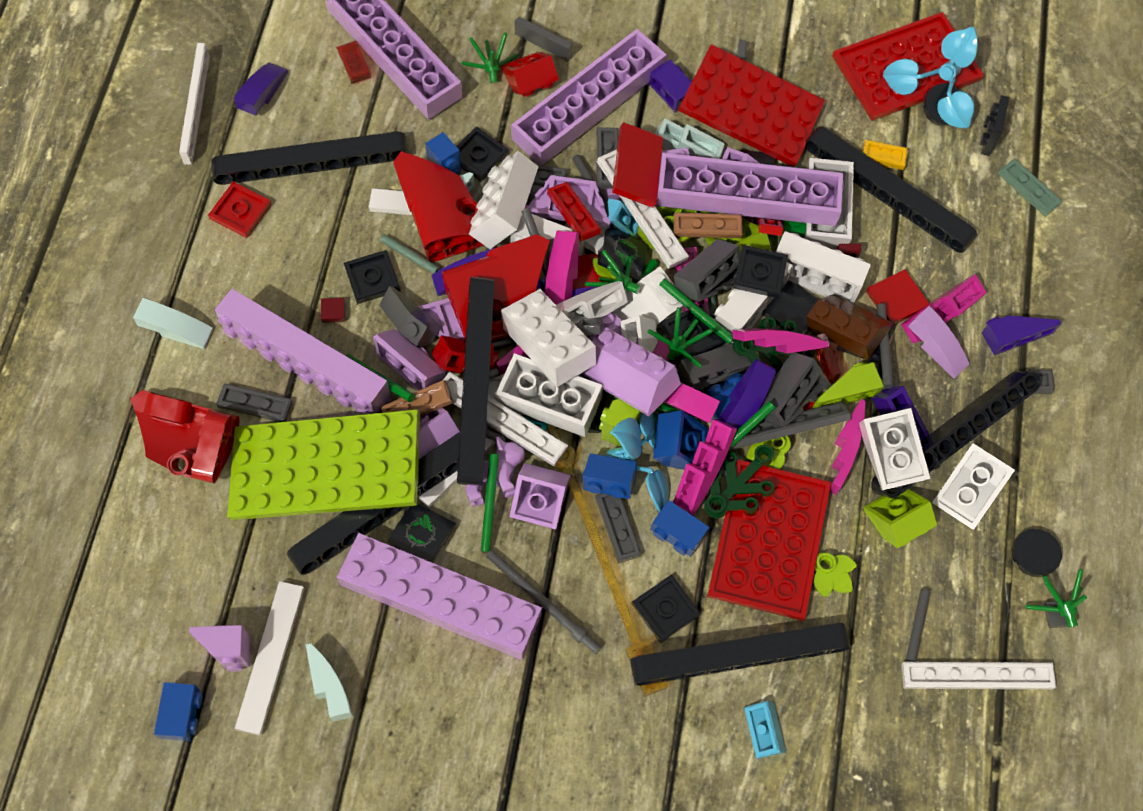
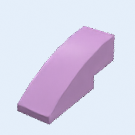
M930 306L920 313L908 326L924 342L921 348L953 379L969 365L958 340Z

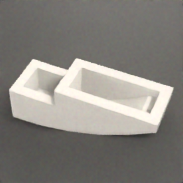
M617 281L576 295L556 306L577 326L582 319L602 318L628 303L623 283Z

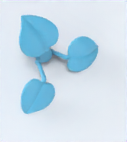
M975 27L954 31L944 38L941 45L942 54L950 60L936 70L918 74V64L910 59L897 60L885 69L883 73L885 80L892 90L902 95L910 94L917 88V79L937 73L943 80L950 81L947 91L948 97L942 98L938 102V113L951 126L957 128H968L970 126L974 113L972 97L963 91H957L953 94L951 92L956 81L955 77L961 72V68L970 65L976 57L978 39Z
M641 412L639 418L640 427L633 418H627L619 422L610 433L617 438L622 447L608 450L606 456L635 461L641 454V445L649 441L650 446L654 448L656 425L658 422L656 414L653 412L650 416H647ZM642 431L645 437L643 440L640 441ZM637 466L638 471L649 473L646 476L647 488L660 513L669 499L668 481L661 470L654 471L652 468Z

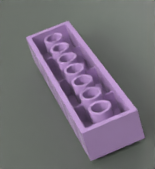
M326 0L327 10L428 120L462 98L460 80L385 0Z
M638 29L634 30L511 124L512 140L538 165L543 166L649 83L650 72L666 62L667 54Z
M662 153L656 206L836 226L842 208L843 173Z
M231 289L216 307L215 312L219 318L218 322L222 325V331L232 339L238 338L248 349L258 350L266 360L278 362L279 366L286 372L291 373L293 371L298 374V377L303 382L316 385L321 393L326 396L331 394L344 407L348 408L351 406L356 409L359 415L382 413L381 407L389 404L392 400L387 380L234 289Z
M358 533L337 576L340 585L520 660L524 658L542 615V607Z

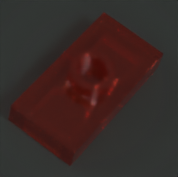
M357 41L336 47L351 84L372 78Z
M826 333L818 334L816 338L828 342L829 347L814 350L824 375L830 384H834L842 374L838 366V356L836 351L832 350Z

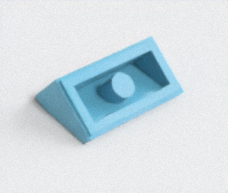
M609 198V221L623 233L635 238L638 223L623 202Z
M765 701L744 707L756 758L786 753L774 703Z

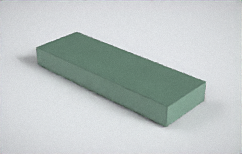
M1015 158L998 172L999 176L1044 217L1048 216L1063 202Z

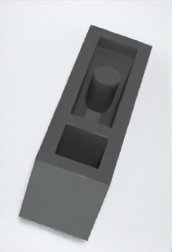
M389 286L379 304L397 330L416 346L431 344L442 326L393 286Z

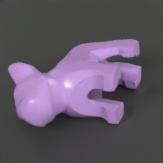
M498 436L496 437L495 453L499 454L496 486H499L506 499L514 496L515 487L511 480L514 468L525 457V451L522 446L512 442H504ZM489 460L484 462L482 486L466 485V494L473 507L484 504L480 492L483 486H487Z

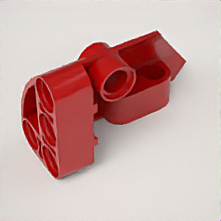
M400 152L393 161L428 260L431 262L440 261L483 246L482 243L469 235L472 227L470 222L478 209L476 208L477 202L472 198L461 177L436 163L412 154ZM469 212H474L472 215H466Z
M536 234L489 251L486 257L442 271L444 287L465 340L470 277L494 279L492 318H500V320L492 321V333L499 334L504 331L501 310L536 291L550 240Z
M141 390L130 400L140 425L146 458L166 467L171 474L213 484L216 483L231 453L234 443L235 427L239 426L240 417ZM181 458H183L186 463L184 470H181L178 466V462Z

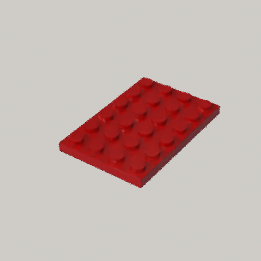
M941 12L835 50L832 57L867 115L873 121L924 102V95L930 88L939 83H950V81L943 80L937 73L917 79V88L910 94L902 95L891 89L883 73L891 63L900 59L915 61L919 66L918 74L940 68L950 60L942 54V41L955 30L945 14ZM975 60L967 67L961 68V72L955 77L956 81L953 85L958 89L983 79L984 74Z
M711 44L678 111L795 168L806 145L805 141L810 136L825 100Z
M737 459L736 478L746 469L750 462ZM762 466L745 484L761 483L768 480L774 484V493L770 497H764L760 493L734 495L729 500L745 501V499L753 497L758 501V510L753 514H748L745 510L728 511L724 516L707 597L804 621L831 482ZM764 486L762 488L764 491L767 492L771 490L769 486ZM748 503L746 506L748 508H754L755 504Z

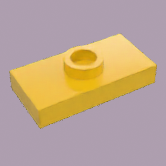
M865 140L862 153L882 166L904 170L908 148Z

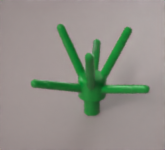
M503 33L496 58L494 51L490 49L489 41L485 40L488 60L475 40L470 37L469 40L484 62V65L462 61V65L485 69V73H489L490 83L499 82L497 72L500 71V67L516 59L518 55L514 54L499 62L507 33Z
M603 250L602 254L610 263L607 268L616 277V280L599 277L598 280L600 282H585V286L600 287L621 281L625 293L631 291L638 294L641 286L633 283L632 278L629 277L632 259H628L624 275L606 250Z
M680 307L676 309L674 338L672 341L651 329L647 331L648 334L669 345L668 359L675 360L677 356L683 355L698 368H701L702 364L686 352L685 349L687 346L713 332L712 329H708L686 341L698 323V319H695L683 336H679Z
M1083 569L1078 570L1071 599L1062 600L1049 578L1044 575V584L1057 601V607L1026 605L1025 608L1029 610L1059 612L1061 617L1065 616L1069 628L1077 626L1078 623L1075 617V613H1078L1077 606L1087 599L1086 595H1082L1079 598L1083 591V588L1080 587Z

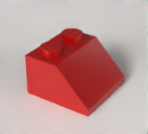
M539 51L501 66V70L514 93L523 97L533 94L534 90L540 87L541 89L553 86V82L559 80L552 56Z

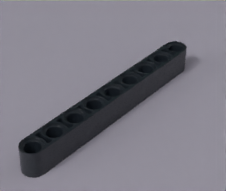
M823 126L817 127L806 139L805 148L818 159L853 162V182L953 251L963 253L977 237V232L971 225Z
M395 131L219 155L211 160L213 182L219 185H227L232 182L241 183L393 162L400 152L408 153L407 140L403 132Z
M470 277L457 470V484L482 486L494 299V279Z
M1012 372L923 439L920 443L928 472L930 473L1035 393L1041 385L1040 376L1035 372ZM877 476L872 479L871 488L875 494L896 498L915 483L882 490Z
M460 432L419 459L417 499L457 472ZM406 506L343 511L293 545L288 550L287 556L299 574H309L353 544L358 533L366 535Z
M834 623L640 655L631 658L630 665L635 686H643L839 653L849 650L851 646L845 623Z

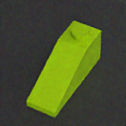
M861 362L852 366L845 375L817 399L812 409L838 402L849 404L861 399L872 398L881 392L884 386L874 362L868 364Z

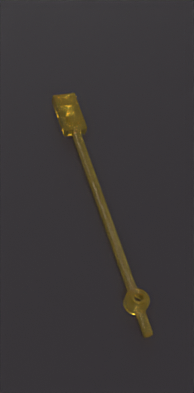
M550 424L547 425L549 434L562 441L557 427ZM568 445L567 450L562 455L566 456L567 460H559L555 467L563 469L565 474L571 475L569 486L632 643V646L626 648L629 661L636 656L655 653L650 639L643 642L640 639L572 465L575 461V451ZM667 682L640 686L644 697L668 688Z

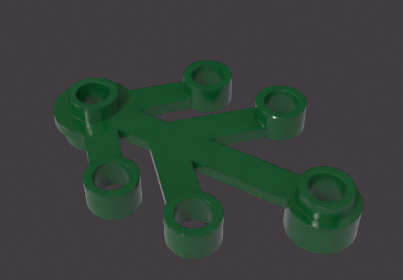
M772 317L763 318L760 321V325L756 328H767L766 322L768 320L770 322L768 329H775L776 321ZM786 320L781 323L779 330L788 331L786 326L789 324V332H795L796 323L792 320ZM734 339L732 344L733 350L739 356H747L751 363L755 359L760 360L755 351L762 352L772 367L775 368L776 374L783 366L776 354L787 356L791 354L776 351V346H757L754 344V340L746 341L747 348H744V341ZM814 349L807 350V356L813 358L815 354ZM805 351L795 352L805 356Z
M758 446L754 453L755 459L737 478L735 467L737 455L732 451H728L723 461V464L726 466L727 488L720 495L719 482L721 481V471L719 470L718 478L714 480L710 487L711 496L704 503L705 512L709 517L718 519L724 517L728 511L745 510L746 513L753 514L758 510V501L755 498L749 497L745 501L729 500L734 495L760 493L764 497H770L774 493V484L768 480L761 483L745 484L762 466L772 463L774 451L770 446ZM766 455L768 456V459L762 460L760 459V456ZM732 457L734 458V461L727 462L726 458ZM764 486H769L771 490L767 492L764 491L762 488ZM748 503H754L755 507L748 508L746 505ZM719 505L721 508L714 510L712 506Z

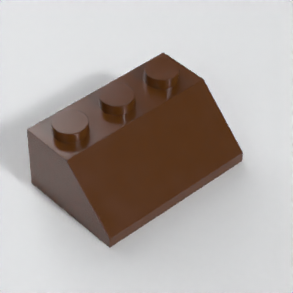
M834 294L819 299L806 316L809 331L866 360L870 358L893 326L892 322Z

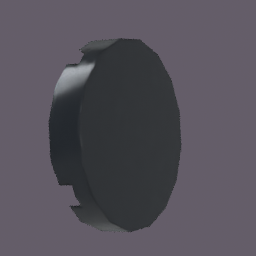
M939 83L930 88L924 95L923 112L929 121L938 126H949L938 113V102L942 98L948 97L949 83ZM953 85L951 92L952 94L957 91H960L955 85Z
M1030 529L1022 532L1014 540L1011 548L1012 558L1019 566V569L1032 577H1043L1053 573L1059 567L1062 560V549L1057 539L1042 529Z

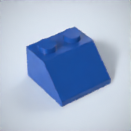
M682 410L658 414L653 459L666 467L684 470L686 464H692L699 442L706 440L708 428Z

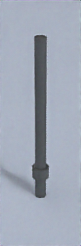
M490 550L487 553L486 557L572 633L571 637L578 643L582 642L595 655L600 651L602 647L588 635V631L583 626L575 624L495 551Z

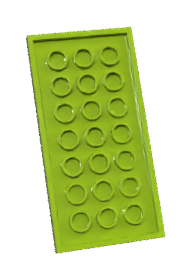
M418 410L236 426L234 431L227 518L230 520L416 506L418 496L420 412Z

